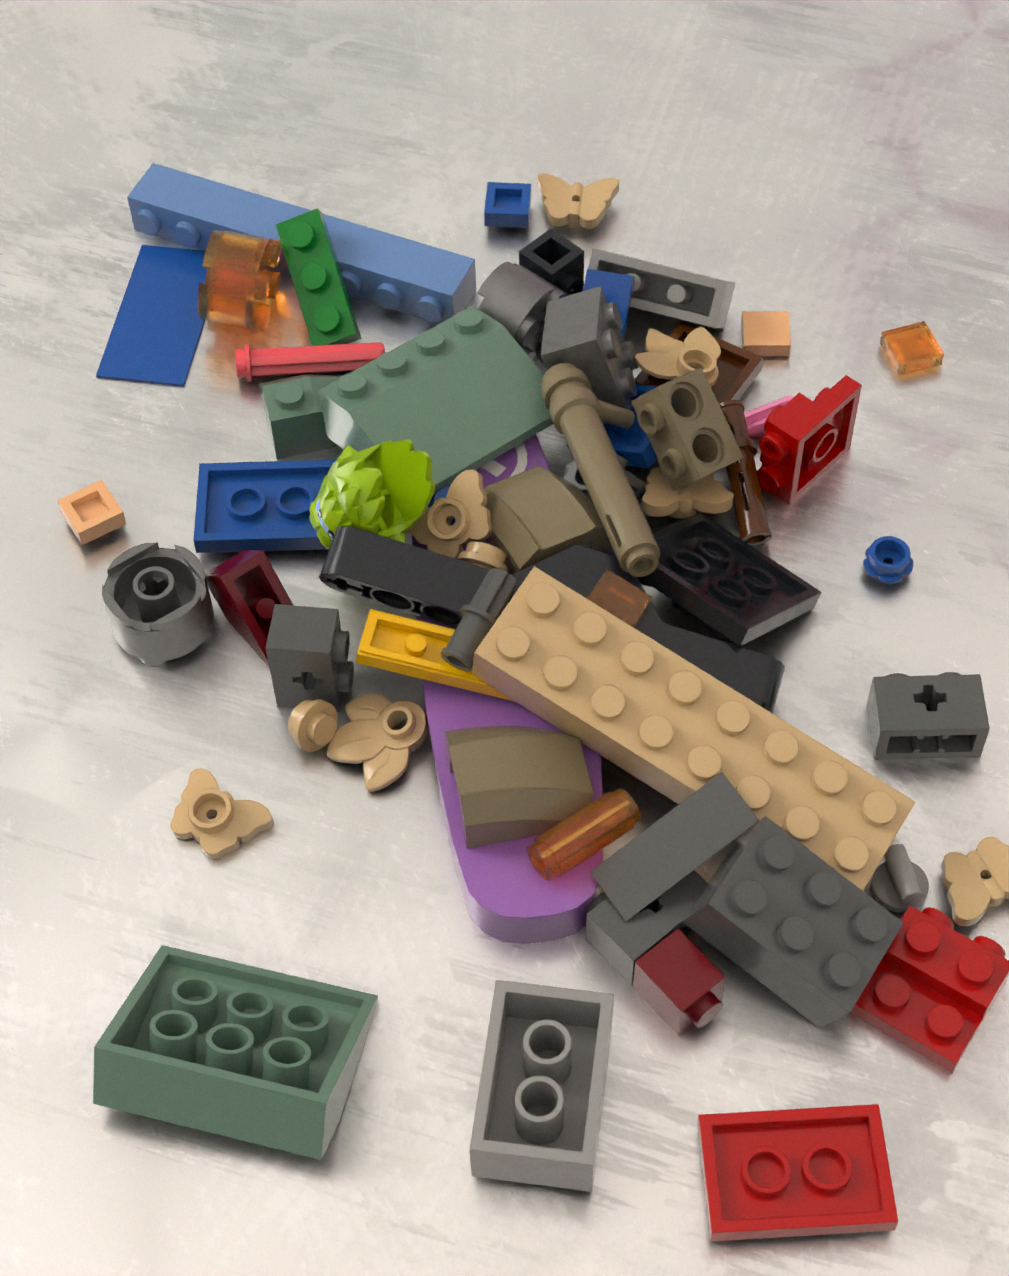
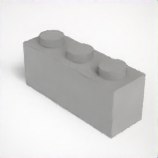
M592 250L588 269L635 277L630 307L712 328L725 327L736 283L605 250Z

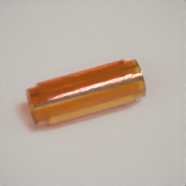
M621 788L614 792L605 793L534 839V843L527 847V854L533 867L547 881L555 876L561 877L632 831L634 825L641 821L638 806L633 798Z

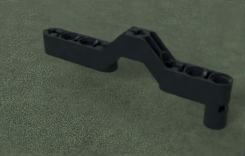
M341 526L335 531L319 578L326 586L336 591L457 628L462 619L459 613L462 606L470 605L490 569L358 528ZM576 544L512 575L517 579V586L507 604L535 566L773 713L785 671L784 664L769 655L663 623L638 578L625 572L620 567L616 556Z

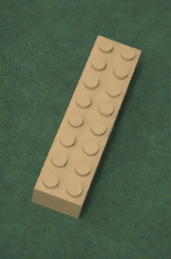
M535 566L474 652L472 675L566 734L578 737L582 744L677 804L683 802L722 772L759 820L767 816L862 891L865 889L915 804V801Z

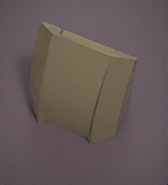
M537 466L484 488L487 497L485 507L491 511L492 535L487 540L490 545L506 553L505 565L508 568L509 574L513 575L576 544L613 555V548L594 504L570 481L545 468Z
M525 726L474 727L444 732L446 756L450 773L454 775L467 849L575 829L583 824L594 792L578 737L545 728Z

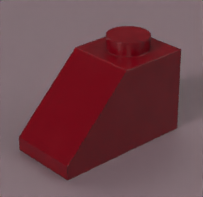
M243 550L205 573L207 584L229 623L265 664L269 665L266 643L275 604L293 605L264 551Z

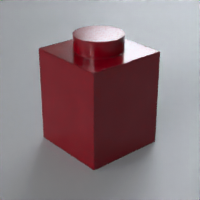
M678 928L635 961L633 988L672 1030L680 1036L694 1024L697 1028L705 1026L720 1012L723 1006L722 997L726 977Z

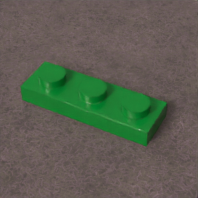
M317 208L276 224L312 346L349 344L362 339L321 211Z

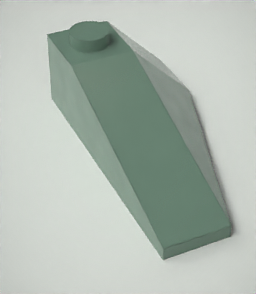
M304 374L259 383L277 459L339 447L326 435L318 390L338 380L341 376Z

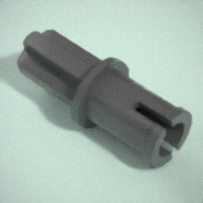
M490 569L470 605L462 606L459 612L462 619L448 644L441 652V657L451 666L466 672L472 670L474 652L501 615L517 586V579L505 569Z

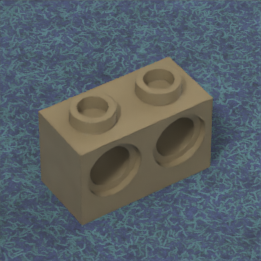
M702 367L657 386L631 401L637 414L638 423L646 433L658 458L659 467L667 477L673 491L744 458Z

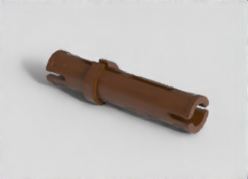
M727 400L719 403L744 456V458L740 459V462L738 460L726 466L730 490L734 494L733 504L740 532L739 538L751 546H757L768 542L772 538L754 460L757 454V446L755 440L749 437L742 401ZM744 482H745L746 491H747V495H748L750 510H749V507H748L747 497H746L745 488H744Z

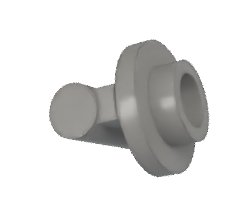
M903 844L892 845L884 855L886 861L879 865L873 874L871 883L873 895L883 907L891 911L906 912L909 906L917 909L924 903L929 890L928 878L918 865L910 861Z

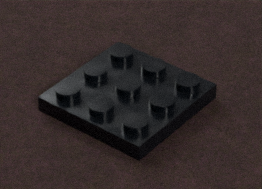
M702 513L652 532L660 549L659 563L657 568L649 575L637 577L641 584L653 587L670 598L672 604L678 610L686 614L695 615L711 626L719 638L739 646L814 609L822 593Z

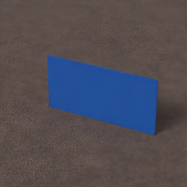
M142 245L96 377L185 386L225 259L209 251Z

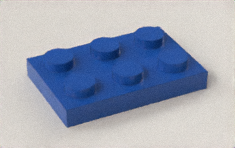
M337 459L199 463L193 538L196 553L241 552L243 550L327 549L321 544L317 531L310 522L309 508L311 502L318 496L324 477Z

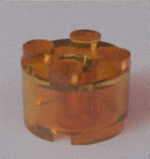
M214 230L203 259L202 267L207 268L205 283H199V317L210 322L266 332L271 313V307L267 305L268 298L276 300L281 285V273L273 271L279 263L281 241L229 230Z

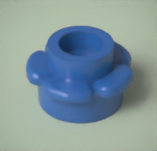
M880 537L865 552L867 558L864 559L863 566L866 573L883 583L892 584L900 582L902 576H908L913 570L914 564L913 559L910 557V548L903 540L897 537Z

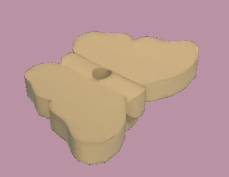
M542 173L537 176V187L541 192L544 211L552 225L590 229L598 226L599 222L606 215V209L611 206L613 198L619 192V180L616 178H606L595 181L585 187L579 182L571 186L561 178Z
M660 467L650 469V474L646 479L647 485L645 486L641 505L642 511L650 516L661 517L669 515L674 518H690L696 515L698 511L714 514L728 511L732 508L734 494L725 489L720 481L714 480L712 473L673 491Z
M465 470L459 474L451 483L446 498H438L431 507H427L424 514L408 533L412 534L420 544L426 545L429 551L455 559L463 551V546L472 542V539L475 541L488 539L492 535L491 511L485 507L487 497L483 490L482 475L475 470ZM455 518V523L451 526L450 522Z
M204 768L193 770L189 775L188 784L181 794L182 802L175 807L170 828L178 839L186 840L194 837V840L200 843L204 854L208 858L218 860L226 854L238 850L240 842H250L258 833L272 828L274 821L267 807L252 800H234L229 792H223L219 789L218 783L211 772Z
M995 837L982 839L976 851H970L966 856L959 852H949L944 856L941 864L943 884L949 889L947 898L952 907L953 921L957 925L968 927L976 924L983 917L987 908L999 906L1004 899H1009V846L1002 843L999 839Z

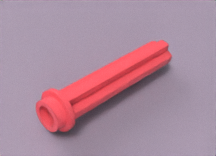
M381 342L250 349V344H246L245 349L236 350L237 377L247 378V382H252V377L353 372L385 353V347Z

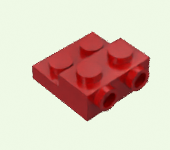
M845 375L831 389L828 387L822 389L814 401L799 392L784 406L778 405L770 412L764 423L766 435L759 440L761 450L760 462H762V466L757 470L760 487L765 492L776 495L790 505L850 450L862 387L860 383Z
M909 906L901 919L903 925L850 1014L953 1073L1009 976V960L1005 959L1006 953L996 941L985 936H977L974 940H971L953 930L954 924L952 920L940 910L927 907L921 912Z

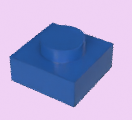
M487 182L484 226L529 228L532 198L531 184Z

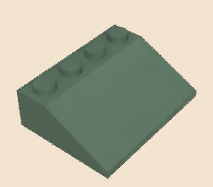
M474 306L458 312L455 316L427 331L421 332L415 338L389 352L381 354L373 361L351 373L341 376L338 380L318 390L326 435L330 440L343 450L347 445H350L359 452L388 440L396 442L410 439L415 450L426 451L431 458L432 481H435L434 494L438 490L451 485L453 480L463 471L480 468L553 424L549 409L546 408L540 391L544 374L501 323Z
M161 945L94 1047L93 1104L290 1152L295 1155L322 1160L339 1124L377 1007L378 995Z

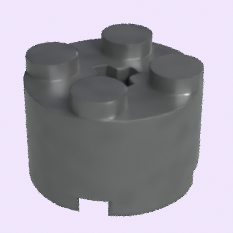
M509 261L498 266L487 277L477 294L484 297L478 309L501 323L534 362L536 351L542 346L547 302L566 297L567 294L515 262L512 264Z
M157 542L140 544L126 550L112 561L107 570L108 577L105 585L103 586L102 584V597L116 641L126 652L140 658L145 665L151 667L164 665L168 660L190 653L203 641L211 637L214 632V611L203 565L194 553L185 547L175 544V549L159 548Z

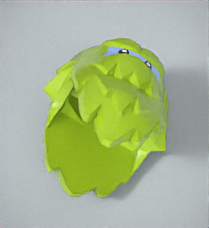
M410 439L396 442L388 440L359 452L352 446L347 445L324 477L318 496L311 502L309 508L310 522L317 531L321 544L329 550L335 531L341 526L358 528L405 543V534L424 514L435 492V481H432V461L426 451L415 450Z

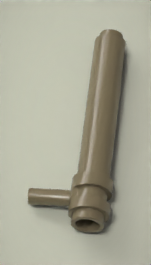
M570 363L554 365L543 375L540 390L545 406L549 409L554 427L566 439L620 567L634 577L649 575L658 566L660 549L602 423L605 422L629 429L634 422V412L598 400L592 392L587 375L575 365Z

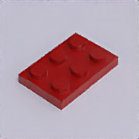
M879 1104L698 1115L697 1127L710 1242L896 1230L898 1216Z

